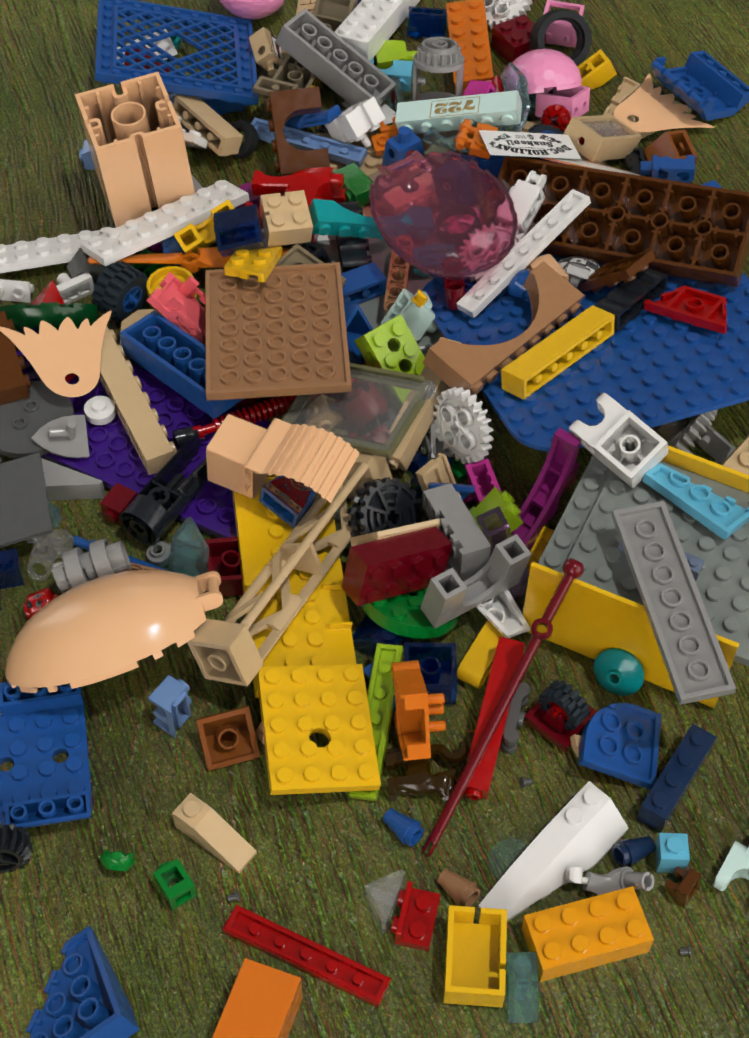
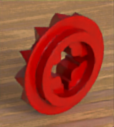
M559 104L550 105L543 110V115L540 118L542 124L552 126L553 120L551 117L558 116L557 122L559 124L553 125V127L565 132L571 120L569 111Z

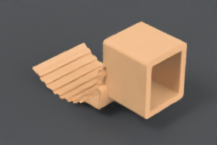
M228 414L206 448L207 478L210 482L254 499L268 475H283L286 478H293L295 481L302 482L305 486L311 487L313 491L318 492L322 498L331 503L360 453L355 448H352L351 444L343 441V438L337 437L334 433L327 432L323 428H316L313 425L290 424L274 418L268 429Z

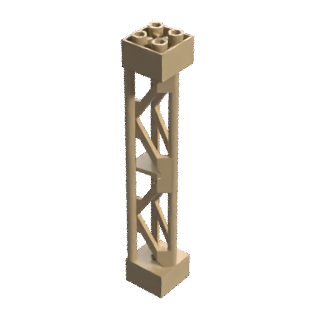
M359 452V456L328 508L317 515L327 502L320 494L223 621L206 619L204 623L194 630L195 637L187 643L205 679L242 686L250 684L263 666L266 656L350 542V533L353 530L347 523L351 519V515L347 513L346 498L357 496V488H364L363 483L372 482L374 479L382 480V478L387 477L393 478L385 457ZM339 508L342 529L314 542ZM309 531L301 543H296L300 536ZM327 546H332L333 548L321 563L317 551ZM293 569L313 574L298 596L290 592L289 574ZM272 575V582L267 587V589L256 596V594L259 592V590L262 588V586L265 584L268 578ZM281 586L282 610L252 624ZM248 612L240 624L235 623L238 618ZM267 628L273 629L257 650L251 636Z

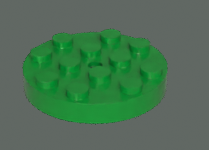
M427 588L362 605L366 614L376 624L392 633L409 638L427 639L442 636L454 629L460 619L459 615L434 629L420 609Z

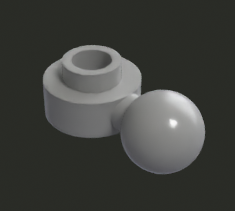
M177 533L173 535L169 544L158 541L154 545H150L146 552L150 564L158 567L168 565L173 558V552L181 553L189 548L190 539L184 533Z

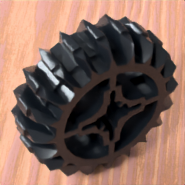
M4 822L0 823V873L3 874L23 868L25 864L29 863L32 852L29 832L21 826L15 827V824L6 825Z

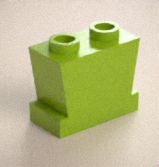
M496 486L476 508L473 506L469 510L493 549L503 538L523 524L519 516L521 511L513 503L515 502L514 498L506 490L501 492Z

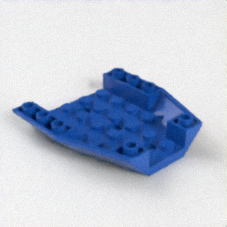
M8 682L0 683V767L5 762L14 763L11 770H0V823L4 822L6 825L15 824V827L21 826L24 829L92 818V785L85 707L81 687L72 689L69 683L58 685L57 692L49 693L47 687L38 688L36 693L21 692L19 686L12 688ZM60 753L69 755L67 760L62 763L54 761L55 757Z

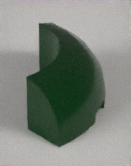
M59 302L40 303V305L14 304L0 306V312L5 311L7 320L12 319L15 331L24 335L23 327L30 328L38 334L41 321H45L59 330L61 323L66 317L73 321L77 329H79V326L86 318H88L91 326L97 319L98 310L97 305L84 303L59 304Z

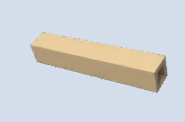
M447 339L448 341H453V342L461 343V342H458V341H454V340ZM427 366L424 367L420 376H424L426 383L435 384V387L392 457L386 458L388 466L392 470L401 469L407 471L435 417L433 412L437 410L434 406V403L438 402L437 397L441 395V392L450 388ZM412 391L390 431L391 435L418 392Z

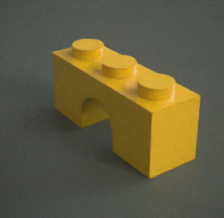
M229 199L210 210L211 215L204 222L198 225L190 223L173 234L186 254L190 252L198 254V248L211 246L243 225L240 215Z

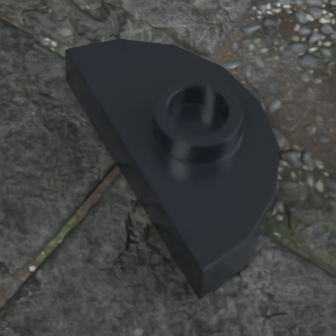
M642 147L635 148L633 152L626 155L625 169L627 171L639 174L640 161H646Z

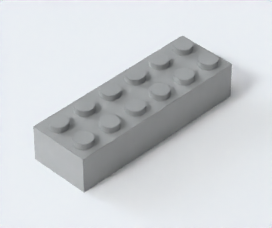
M305 8L282 26L275 42L351 105L375 97L379 107H381L389 99L397 83Z

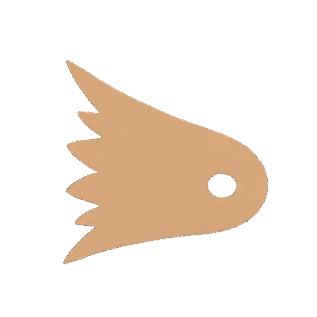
M650 73L639 88L621 102L613 112V116L636 132H654L678 128H715L712 125L692 120L697 117L695 115L683 114L689 107L683 104H672L675 98L674 94L660 95L661 87L653 88V80ZM634 115L639 118V121L631 122L627 117Z
M112 311L102 315L91 326L88 318H86L79 326V329H77L69 317H66L61 323L59 330L51 324L41 321L39 334L27 327H23L25 335L1 326L0 331L23 353L40 379L51 391L65 397H79L92 391L98 383L103 338ZM70 373L76 374L79 377V382L73 385L68 384L65 381V376Z

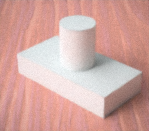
M89 272L73 279L67 273H62L56 279L59 284L56 287L65 304L73 303L92 294L94 291L93 279Z

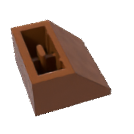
M685 129L665 132L643 150L646 161H652L653 155H659V158L666 156L672 159H686V155H695L696 167L698 156Z

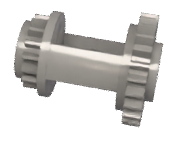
M430 37L423 40L420 46H417V53L413 57L412 100H408V102L463 96L464 56L461 54V47H458L455 40L447 37ZM421 70L431 73L457 71L456 95L446 92H426L420 94V85L427 84V77H420Z

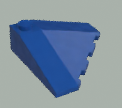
M88 926L65 942L61 951L65 955L63 964L59 972L57 970L52 971L44 989V992L49 994L42 1010L35 1009L26 1029V1032L31 1034L30 1038H128L140 1030L132 1007L92 927Z

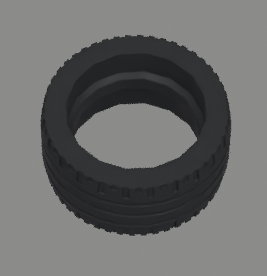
M568 9L552 10L542 15L531 30V50L545 49L544 37L550 24L557 20H565L572 24L577 36L576 47L569 57L576 65L583 62L589 53L592 42L591 29L586 20L580 14Z

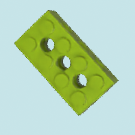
M401 314L354 340L368 366L419 376L425 367L423 364L425 356ZM379 385L390 398L389 404L395 412H401L412 391Z

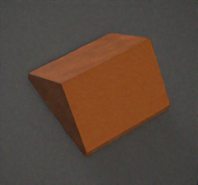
M249 706L196 719L198 735L208 771L260 757Z

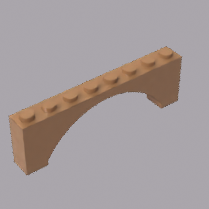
M543 261L530 271L523 285L528 291L532 308L531 323L527 330L514 339L493 345L461 344L448 341L443 337L428 349L423 364L451 388L463 387L464 390H470V395H477L486 382L492 383L496 379L502 368L527 352L530 347L532 348L538 344L542 337L551 335L557 325L561 327L570 315L575 316L582 308L580 303L585 295Z

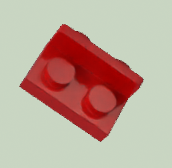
M407 881L406 890L400 889L397 906L402 907L400 916L394 915L391 933L396 934V945L429 952L441 894L413 888V882Z

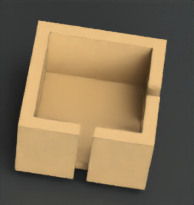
M304 190L285 192L284 196H281L280 193L260 196L259 213L264 227L267 247L311 242L313 224Z

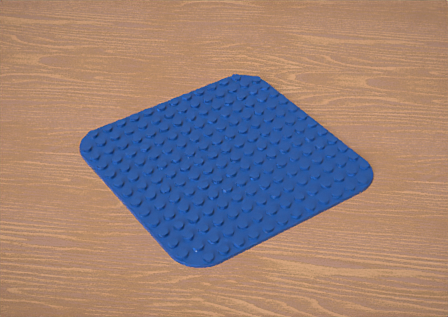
M552 255V257H553L557 262H559L560 260H562V259H564V258H567V257ZM463 271L465 292L467 293L477 282L476 280L471 282L469 276L466 277ZM443 273L438 274L436 278L428 282L422 290L427 292L432 302L431 310L435 313L433 322L446 339L469 345H493L514 339L530 327L532 318L530 298L525 297L521 299L509 295L508 285L475 318L460 310L447 308ZM742 273L739 287H732L668 275L667 289L664 293L674 291L676 288L685 285L726 297V334L696 327L692 324L676 321L642 309L640 314L635 319L630 320L622 330H614V335L523 400L502 389L501 371L492 383L486 382L481 392L510 434L518 442L527 447L547 452L550 450L554 433L559 428L570 433L568 427L576 420H580L588 426H596L603 421L604 415L598 410L596 401L602 393L608 394L627 411L630 410L650 428L748 401L749 278ZM622 281L610 288L606 285L596 292L591 290L582 292L580 287L577 286V289L585 295L580 303L582 308L575 316L570 315L563 325L590 306H595L597 302L606 298L608 293L619 287ZM661 296L657 299H654L653 302L660 300ZM557 325V326L555 327V330H554L552 333H554L556 330H558V329L561 328V327H559V326Z

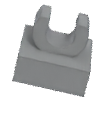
M569 261L566 268V273L572 274L569 283L577 288L580 278L588 279L590 268Z

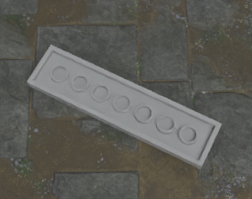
M665 501L613 510V522L679 705L734 694L736 686Z

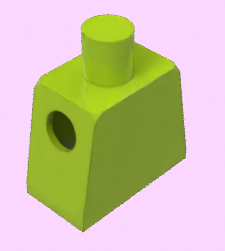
M386 40L374 56L375 65L379 69H388L393 65V60L413 61L417 51H407L405 41Z

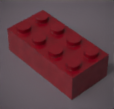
M436 526L352 546L350 547L341 588L357 606L427 588L431 578L445 572L453 544Z

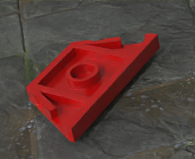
M684 285L676 288L674 291L661 294L660 300L652 302L648 299L644 302V310L663 315L676 321L686 322L696 327L726 334V297Z

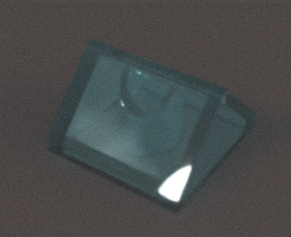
M192 517L186 518L171 538L169 571L195 577L206 573L209 547Z

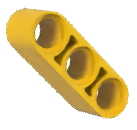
M489 620L482 627L456 672L457 679L477 689L483 686L489 676L499 637H504Z

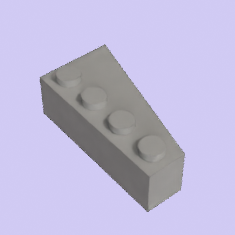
M451 483L423 491L422 506L429 520L440 518L439 530L453 544L448 561L464 582L487 564L490 559L491 545L463 503L460 493L456 492Z

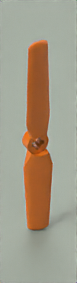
M208 247L198 248V254L192 252L188 254H182V252L132 254L119 261H124L127 264H179L181 268L195 273L201 270V268H224L230 257L237 250L260 248ZM282 248L283 255L289 251L288 248ZM92 257L88 258L89 264H100Z

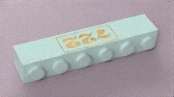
M518 90L400 102L397 104L395 124L397 129L406 126L415 134L459 130V126L464 119H470L472 122L471 126L475 128L478 123L491 126H509L520 124L522 102Z

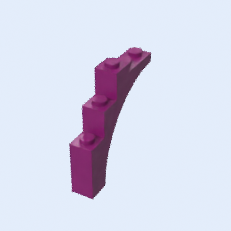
M561 428L554 433L542 470L520 509L521 513L519 516L523 524L503 538L501 542L517 534L528 550L531 551L536 539L539 537L540 530L556 513L559 498L576 480L579 464L576 463L581 440L576 438L574 434L568 433Z

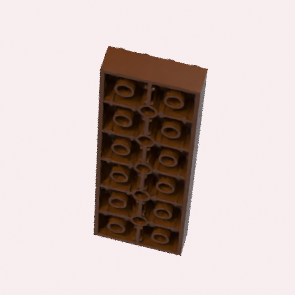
M516 156L504 157L481 232L484 231L485 225L488 229L492 228L493 223H495L497 228L500 227L501 221L498 217L500 207L507 201L511 187L515 186L518 179L525 181L530 171L533 170L536 171L537 175L541 176L544 174L547 176L546 183L542 189L545 199L526 234L572 189L589 196L591 202L541 253L562 257H586L595 260L597 263L606 264L652 250L656 258L648 263V268L670 276L739 287L749 252V192Z

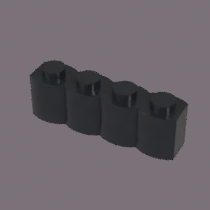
M357 201L336 202L354 213L363 215V208L358 206ZM335 236L342 273L372 263L371 255H367V252H369L368 239Z
M647 268L636 273L637 277L627 283L622 281L619 287L610 291L607 297L597 302L595 306L614 314V330L620 331L630 320L635 319L640 314L642 309H644L645 300L650 299L653 302L654 299L659 298L666 291L668 274Z

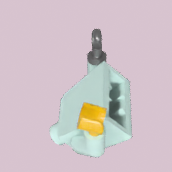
M403 288L381 322L383 324L401 314L416 341L420 340L426 331L433 333L437 329L433 322L435 313L431 310L432 302L427 292L420 289L413 295Z

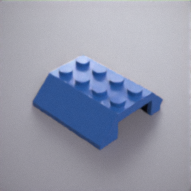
M704 50L691 52L685 66L666 69L664 67L666 61L664 56L657 57L652 62L651 68L654 76L661 84L669 88L676 97L687 103V106L694 109L704 120L710 121L734 116L749 102V86Z

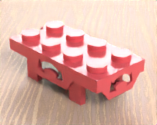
M169 272L159 284L162 287L161 290L157 287L146 301L167 320L206 346V308L197 301L196 297H193L195 293L198 294L201 302L206 305V295L197 287L199 282L192 276L182 283Z

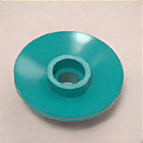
M619 648L606 649L594 661V675L599 684L610 693L620 696L636 693L644 682V670L641 663L633 654Z

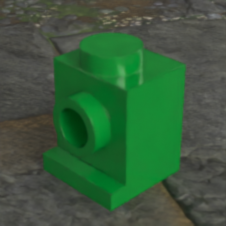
M178 858L172 862H164L153 872L155 882L172 911L197 897L195 885Z

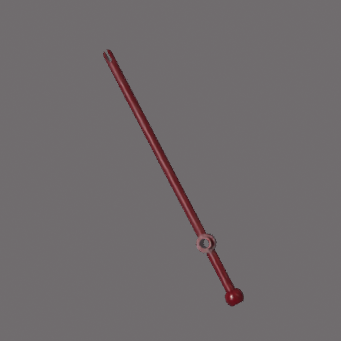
M569 558L563 563L562 571L564 575L542 618H538L532 623V637L422 849L424 854L429 843L433 841L434 844L427 857L433 854L542 640H546L552 635V621L573 580L581 577L584 572V565L581 562ZM544 625L547 628V632L539 633L537 627Z

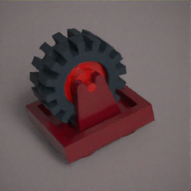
M555 680L538 697V702L524 716V722L566 753L571 747L570 737L574 734L582 735L586 723L598 711L585 702L584 696L580 697V692L578 690L574 691L572 685L569 684L567 686L565 681Z

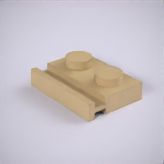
M438 453V457L435 460L431 459L415 472L422 492L429 489L430 482L456 484L445 454Z

